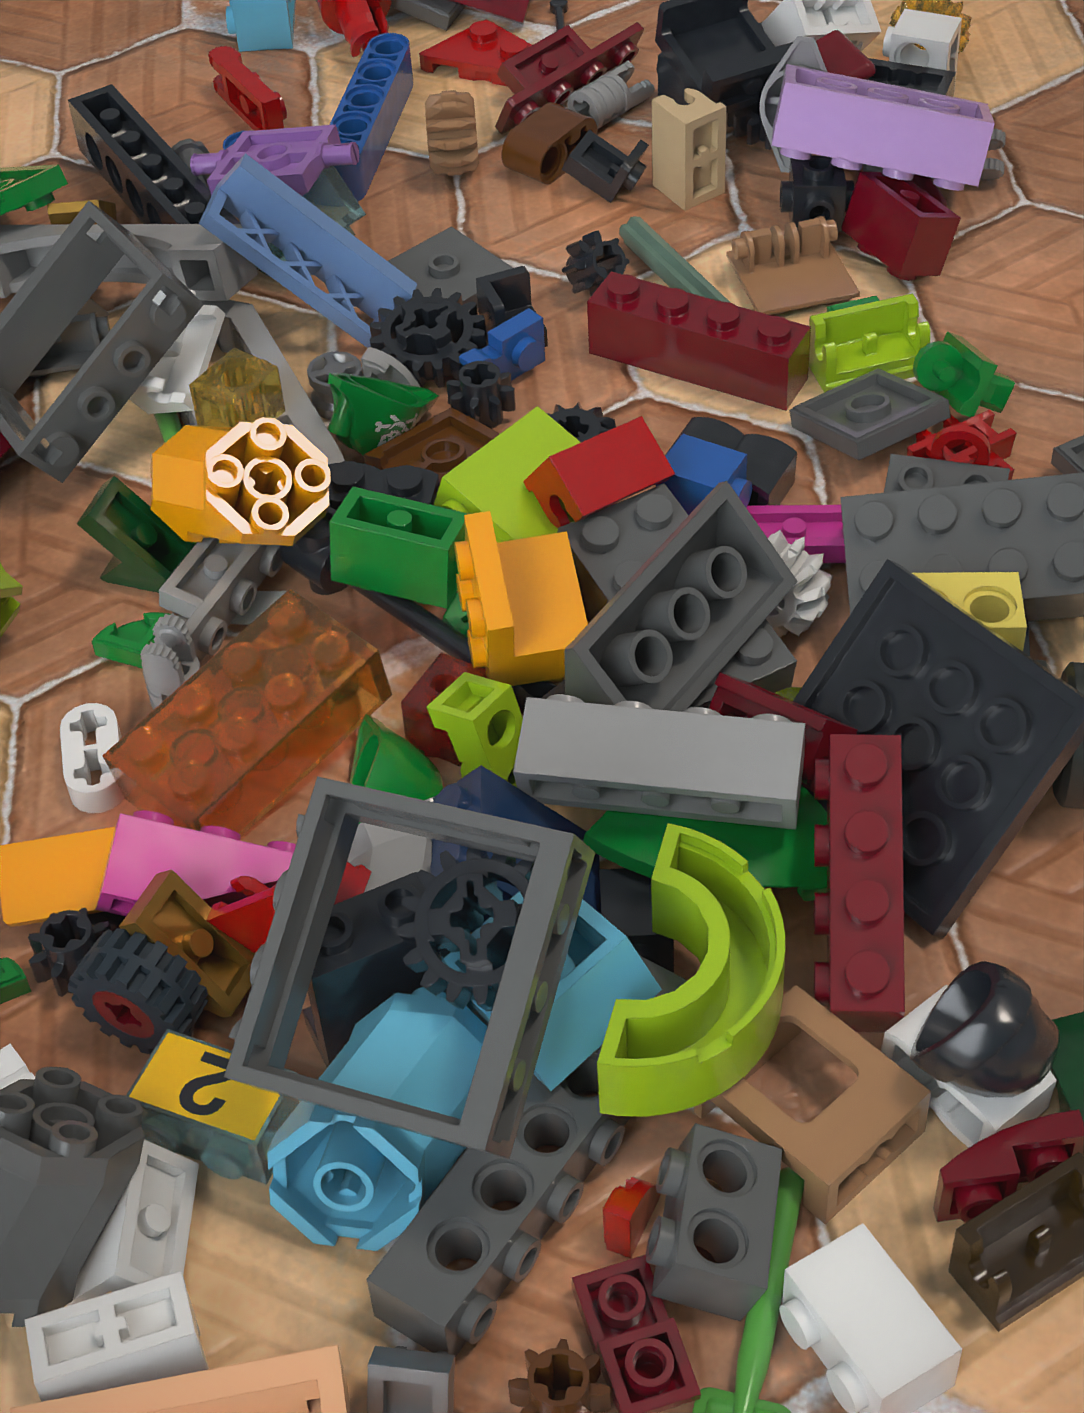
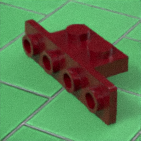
M636 22L593 49H590L569 25H566L502 62L497 75L515 95L505 102L495 128L501 134H504L519 125L545 104L553 102L562 105L568 100L573 91L590 84L613 67H618L628 60L631 62L639 51L637 44L644 32V28Z

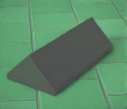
M728 481L720 482L566 647L564 650L565 695L577 697L584 703L615 705L621 701H637L650 706L652 709L683 712L693 703L798 582Z

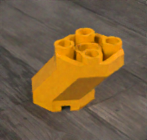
M259 418L254 423L240 422L234 428L185 425L152 453L150 464L152 478L151 510L185 542H202L203 538L220 539L219 543L292 546L326 515L329 508L331 476L328 458L293 425L282 424L275 418Z

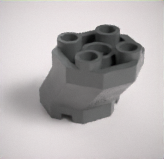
M64 1067L41 1068L36 1072L35 1079H20L0 1090V1313H14L12 1327H25L24 1319L63 1308L73 1301L78 1273L140 1163L145 1138L140 1124L143 1113L141 1103L134 1098L124 1095H113L85 1081H81L78 1073Z

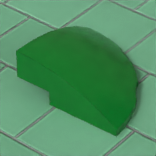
M802 784L796 829L607 810L584 835L583 842L596 854L626 869L652 878L667 824L683 826L704 833L735 850L748 861V871L763 888L797 887V892L804 901H813L814 892H827V867H814L815 824L827 825V812L817 800H814V797Z

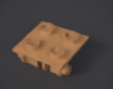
M823 216L815 219L798 222V230L794 222L786 223L784 237L779 225H773L770 229L743 231L740 234V238L732 239V251L726 252L732 268L757 312L778 315L791 310L821 304H833L837 301L860 297V291L830 241H835L838 238L837 225L833 219L826 221Z

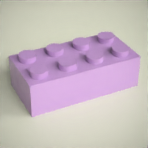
M786 64L773 124L771 146L781 147L780 154L793 159L810 160L811 154L832 157L831 164L840 168L861 170L862 164L882 167V174L894 179L912 180L913 175L917 174L934 178L933 184L938 187L962 191L965 184L979 186L995 123L989 106L986 103Z

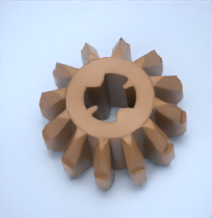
M456 90L441 91L439 94L429 95L425 102V117L430 168L435 174H448V176L463 175V173L475 171L479 164L474 98L469 92H456Z

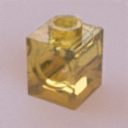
M237 348L231 349L189 384L198 426L234 428L240 422L254 423L259 418L277 419L285 412L278 366Z

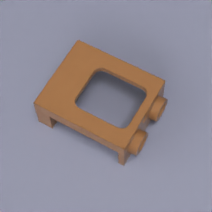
M795 985L783 995L781 1015L775 1035L758 1063L731 1088L715 1098L694 1106V1113L702 1119L717 1106L759 1142L783 1149L781 1161L805 1180L803 1206L826 1225L925 1132L931 1091L833 1013H830L828 1009ZM801 1029L853 1069L858 1077L848 1089L816 1118L804 1123L792 1119L746 1081L801 1033Z

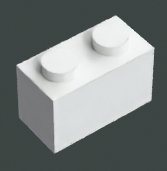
M864 1223L785 1269L782 1305L779 1307L783 1324L791 1338L800 1348L806 1350L812 1347L828 1369L826 1376L829 1386L840 1405L848 1413H912L955 1386L962 1348Z

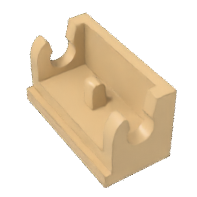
M690 88L684 89V99L687 103H690L689 105H679L674 99L665 95L652 99L653 186L685 211L725 193L726 106L721 102L715 103L701 92Z

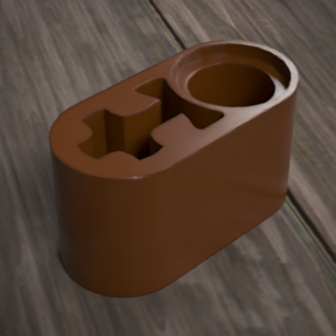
M553 102L547 103L509 132L502 147V163L505 167L547 185L551 184L566 173L562 170V167L589 130L597 134V124L594 119Z

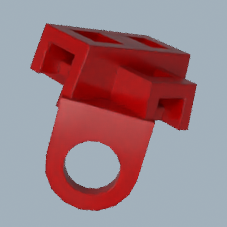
M991 410L982 412L963 422H959L950 414V418L943 421V429L932 434L925 429L916 433V443L907 447V456L1010 469L1008 480H1012L1015 469L1005 462L1004 459L1010 457L1017 433L1012 428L999 434L992 429L995 414Z

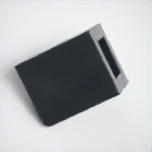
M525 266L476 278L478 314L484 315L487 343L488 331L528 308L536 313L531 302L530 274ZM544 325V343L545 347H547V329Z

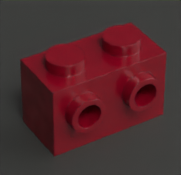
M860 171L841 230L858 243L857 247L860 251L874 256L887 266L886 270L890 275L902 280L914 281L917 276L941 275L961 217L911 180L894 179L883 175L882 172Z

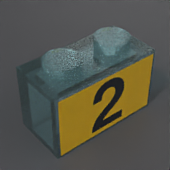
M166 1029L126 1096L134 1098L141 1103L143 1113L140 1124L145 1136L144 1139L174 1153L202 1161L210 1170L222 1177L239 1179L241 1176L267 1184L273 1174V1167L268 1170V1149L275 1133L301 1101L225 1078L224 1075L232 1052L231 1050ZM284 1068V1070H286V1071L293 1072V1073H296V1074H297V1072H294V1071H291V1070H288V1069H285V1068Z

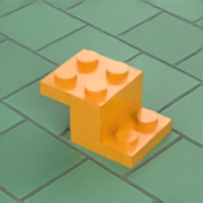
M490 511L464 515L465 541L454 542L459 573L456 574L457 588L462 612L467 611L470 629L467 630L473 668L485 667L488 679L511 686L546 680L552 683H561L565 679L564 650L588 625L567 531L497 543Z

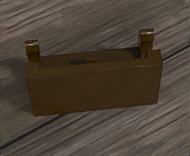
M1080 1152L956 1229L948 1272L998 1332L1084 1277V1156Z

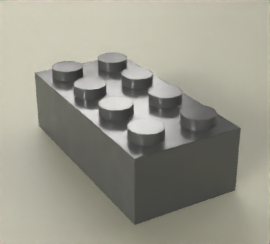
M1084 472L840 497L850 614L886 560L889 559L900 564L911 573L1019 572L1026 621L1084 617Z
M665 483L590 514L581 521H573L558 528L557 533L567 531L585 614L589 623L689 516ZM765 619L720 672L756 684L789 699L797 660ZM718 674L688 708H709L717 688L715 682Z

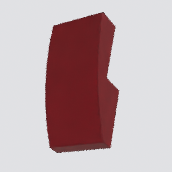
M1080 1110L1050 1114L1019 1123L975 1143L954 1157L939 1172L933 1207L936 1221L961 1219L964 1222H968L1016 1192L1018 1183H1030L1076 1153L1080 1152L1083 1155L1084 1122Z
M646 1254L572 1277V1291L593 1351L600 1357L601 1372L606 1385L611 1388V1397L618 1413H658L701 1398V1392L674 1317H668L662 1298L651 1296L654 1275L650 1264L646 1262Z

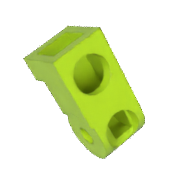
M464 672L426 706L435 728L448 732L458 760L462 762L460 769L462 778L482 765L517 787L513 771L523 718L513 688L506 683Z

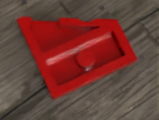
M485 19L473 23L469 28L420 52L421 70L428 73H434L437 67L441 65L457 67L459 78L473 81L485 80L492 84L507 86L497 75L502 62L527 49L532 44L496 25L494 22Z

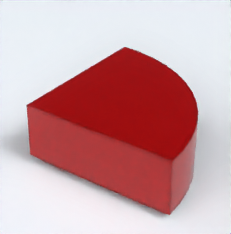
M631 1177V1179H626L625 1187L620 1185L612 1191L603 1207L604 1243H606L607 1250L630 1259L632 1258L661 1196L660 1193H657L655 1184Z

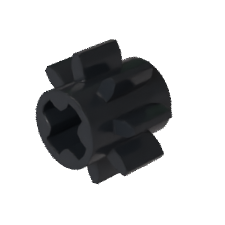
M598 230L584 235L582 241L579 240L566 246V250L571 256L568 258L566 266L562 268V272L566 273L569 282L573 285L572 292L574 294L589 290L590 296H592L611 271L620 274L624 273L626 265L630 262L625 257L622 248L618 245V238L602 242V237Z
M474 361L468 363L460 369L459 381L449 380L446 383L448 404L491 429L502 424L503 411L511 412L516 410L515 388L511 385V373L504 372L500 374V369L491 362Z
M81 908L79 911L66 910L50 914L49 918L42 924L40 932L32 933L28 936L34 956L28 961L37 983L46 982L52 978L58 996L63 997L67 992L71 993L68 991V984L71 981L69 980L103 932L111 930L109 922L103 921L92 926L87 908Z

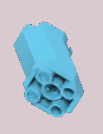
M421 987L412 994L395 993L355 1024L349 1041L318 1080L461 1119L488 1026L466 1006L464 1009H460L446 1001L445 992L435 996L424 987ZM301 1101L275 1133L267 1152L268 1170L273 1167V1179L269 1187L270 1205L314 1244L335 1246L338 1236L358 1238L359 1242L356 1249L378 1251L403 1233L466 1147Z

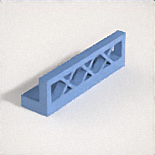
M246 153L216 185L199 222L202 227L367 348L371 347L369 340L371 338L370 326L358 318L353 307H358L374 319L373 322H379L378 310L380 308L393 310V298L396 296L403 298L405 301L410 300L413 290L417 286L416 282ZM222 207L239 219L242 228H237L220 215ZM267 243H272L280 249L286 261H282L273 255ZM311 275H315L325 283L329 291L328 294L315 286Z

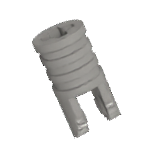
M628 60L570 94L567 107L570 110L594 119L597 129H599L609 121L649 99L655 93V88L648 79L628 88L626 82L631 78L635 66Z
M174 613L159 617L153 627L155 643L150 642L149 645L146 644L143 647L140 659L142 660L143 676L156 722L162 728L170 731H185L202 723L209 713L210 706L200 663L195 653L193 640L190 637L191 633L185 621L180 616L174 615Z

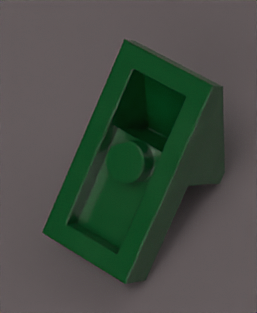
M115 476L100 487L77 522L79 527L113 554L112 559L100 576L101 580L112 584L159 593L162 585L195 546L193 542H185L151 510V506Z

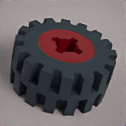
M118 928L114 933L111 930L103 932L70 977L69 980L71 981L68 984V991L74 994L71 998L75 1006L85 1009L82 1015L89 1022L100 1024L102 1026L100 1031L110 1037L113 1034L120 1038V1044L129 1048L136 1045L141 1053L149 1055L153 1051L156 1052L168 1032L186 1038L207 1005L208 1000L205 998L208 992L205 986L199 984L202 978L196 970H188L185 967L188 962L179 954L172 956L168 953V946L158 940L155 944L148 942L145 934L135 931L130 936L126 929Z

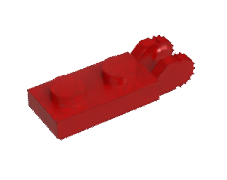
M226 45L209 51L208 56L211 67L220 74L216 75L213 80L216 93L218 92V95L254 131L283 129V120L287 118V110L281 95L276 91L273 92L262 82L256 72H251L242 63L241 54L237 50L235 51V48L227 47Z

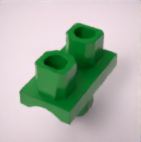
M948 331L943 341L928 343L921 348L913 363L914 376L919 384L929 391H934L948 399L949 405L954 410L968 417H974L979 406L1001 413L1015 385V382L1008 376L995 372L998 365L962 336Z

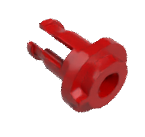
M316 0L324 23L334 32L344 35L346 41L350 44L352 57H357L361 53V48L364 52L368 42L373 37L388 33L389 26L385 17L390 10L391 0Z

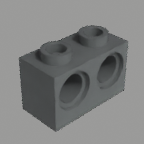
M695 1123L678 1149L669 1147L666 1150L656 1183L657 1193L666 1195L663 1217L658 1216L656 1218L646 1249V1262L656 1265L651 1296L741 1322L768 1287L783 1149ZM706 1178L716 1182L724 1192L711 1186ZM695 1246L707 1250L713 1256L716 1263L702 1257Z

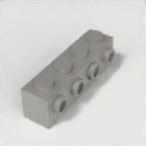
M564 694L552 695L547 699L527 697L513 773L517 788L542 804L796 829L805 755V723L791 722L787 718L776 714H759L752 718L722 716L712 709L703 707H692L679 712L652 709L650 706L637 701H621L615 705L584 703L577 697Z

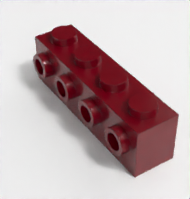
M612 271L587 301L589 354L787 411L808 380L811 326L789 321L784 317L771 316L739 307L730 302L717 301L688 293L679 288H670L638 279L632 275Z
M830 734L828 758H815L814 800H827V825L815 824L814 867H827V892H814V935H827V962L814 961V999L821 1005L827 1006L830 1013H833L856 1032L885 1033L904 1018L901 735Z

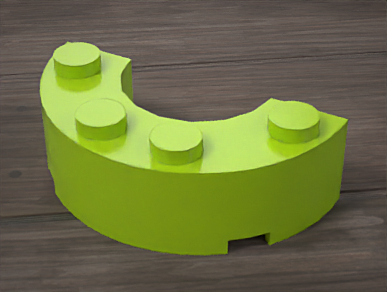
M667 824L651 878L652 932L680 942L698 958L701 965L692 978L673 992L647 1000H615L597 1061L599 1108L601 1114L649 1117L682 1111L715 1098L740 1081L758 1063L768 1049L780 1020L785 966V929L778 903L771 889L764 890L762 885L748 871V861L722 842L687 827Z

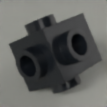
M811 156L810 160L790 158L789 181H781L780 212H789L790 222L795 223L797 230L798 222L823 216L826 221L833 219L837 225L838 232H843L841 227L844 221V212H847L855 187L853 180L845 179L844 168L831 164L832 157Z

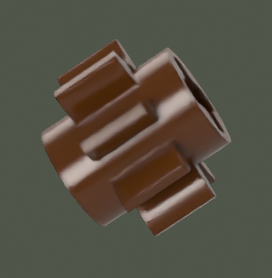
M560 1339L557 1348L548 1349L540 1354L531 1349L526 1350L527 1379L515 1378L508 1382L510 1403L518 1407H524L520 1413H592V1411L605 1412L611 1410V1388L605 1384L596 1383L601 1375L600 1357L597 1353H594L583 1359L576 1352L569 1350L567 1339ZM566 1390L565 1399L554 1400L555 1391Z

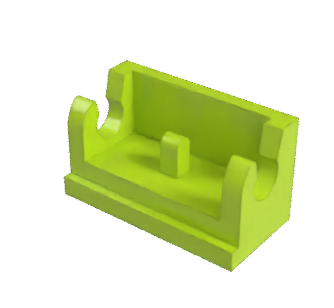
M913 293L810 316L809 368L824 393L877 368L902 379L915 377L913 363L920 349L930 343V326L928 321L917 323L919 302Z

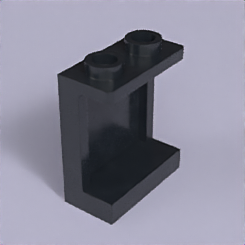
M669 0L661 3L659 6L655 42L686 88L701 92L715 103H723L726 106V113L760 103L761 92L768 78L793 42L775 47L749 11L748 0Z
M418 872L411 873L333 906L308 988L311 1006L303 1009L307 1029L327 1068L349 1041L357 1022L395 993L412 994L416 989L423 987L420 983L426 971L416 973L406 966L403 960L417 945L407 943L397 935L398 927L406 923H412L415 920V914L401 904L403 897L416 896L421 898L426 889L416 877ZM446 948L439 949L443 959L451 953Z

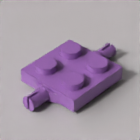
M336 124L244 131L236 142L225 150H220L218 153H194L190 158V168L194 176L211 174L207 179V183L212 195L216 185L246 153L303 196L309 192L323 169L337 165H357L359 162V149L355 142L341 144Z

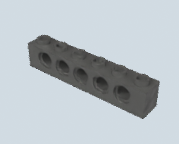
M641 957L662 989L655 997L673 992L688 981ZM602 1045L552 1091L533 1074L510 1159L470 1148L466 1150L366 1279L374 1317L432 1353L446 1351L449 1355H455V1357L466 1342L475 1344L484 1336L494 1319L497 1310L496 1301L512 1280L519 1283L529 1274L539 1256L541 1239L555 1220L559 1223H564L572 1215L581 1199L585 1179L597 1163L601 1166L607 1165L621 1145L625 1133L624 1126L631 1117L601 1114L599 1095L594 1097L578 1095L586 1091L599 1093L597 1061ZM544 1145L561 1147L559 1150L551 1153L535 1151V1149ZM501 1201H515L520 1204L506 1211L491 1208L494 1204ZM466 1258L477 1262L474 1266L462 1271H453L445 1268L449 1263L457 1259Z

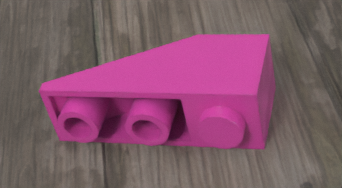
M135 811L133 816L120 813L113 833L95 910L127 916L157 873L171 869L211 908L213 904L218 902L231 904L247 898L245 894L238 893L231 886L230 881L240 876H250L268 888H272V886L277 884L282 873L289 869L296 844L272 841L267 843V846L240 841L241 835L224 827L204 826L200 831L174 826V820L171 817L154 811Z

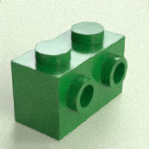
M352 487L329 522L331 581L447 609L458 591L456 574L459 573L454 542L465 541L464 515L468 513Z

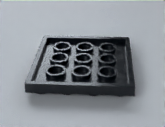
M889 559L886 560L793 700L857 729L856 735H901L904 912L932 936L945 937L1084 740V695L903 566ZM805 788L814 797V792ZM817 800L827 812V800Z

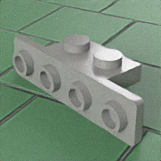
M203 538L202 542L196 543L159 589V606L188 618L185 624L191 633L190 637L193 640L199 663L207 654L212 656L219 650L226 636L227 627L237 614L243 616L248 612L256 597L257 588L266 576L273 577L278 573L283 564L280 556V545L219 543L220 539Z

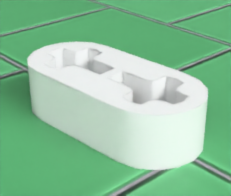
M86 703L70 710L61 720L60 739L63 776L71 801L76 808L87 813H102L116 807L126 796L127 777L123 739L115 713L108 706L99 703ZM96 731L97 744L86 745L87 733ZM101 769L100 783L91 785V771Z

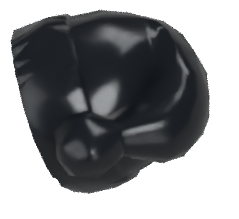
M981 961L961 971L941 994L917 1035L911 1049L910 1059L936 1080L945 1083L950 1082L967 1093L987 1098L1014 1097L1040 1084L1052 1069L1058 1054L1060 1034L1056 1024L1040 1008L1038 1000L1031 993V988L1025 980L1002 965Z

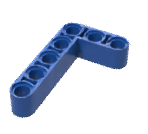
M384 33L373 37L368 42L329 124H336L341 144L350 142L357 144L359 162L357 165H337L323 169L309 192L302 196L310 203L350 205L362 200L367 194L413 88L410 42L404 35ZM244 131L229 135L223 141V150L233 145Z

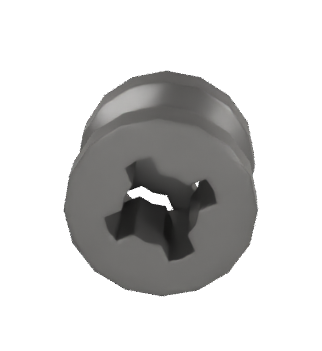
M335 351L317 356L310 362L307 373L309 385L314 389L311 394L312 404L320 417L331 420L334 411L333 394L328 385L329 373L363 376L361 362L356 356L347 352Z

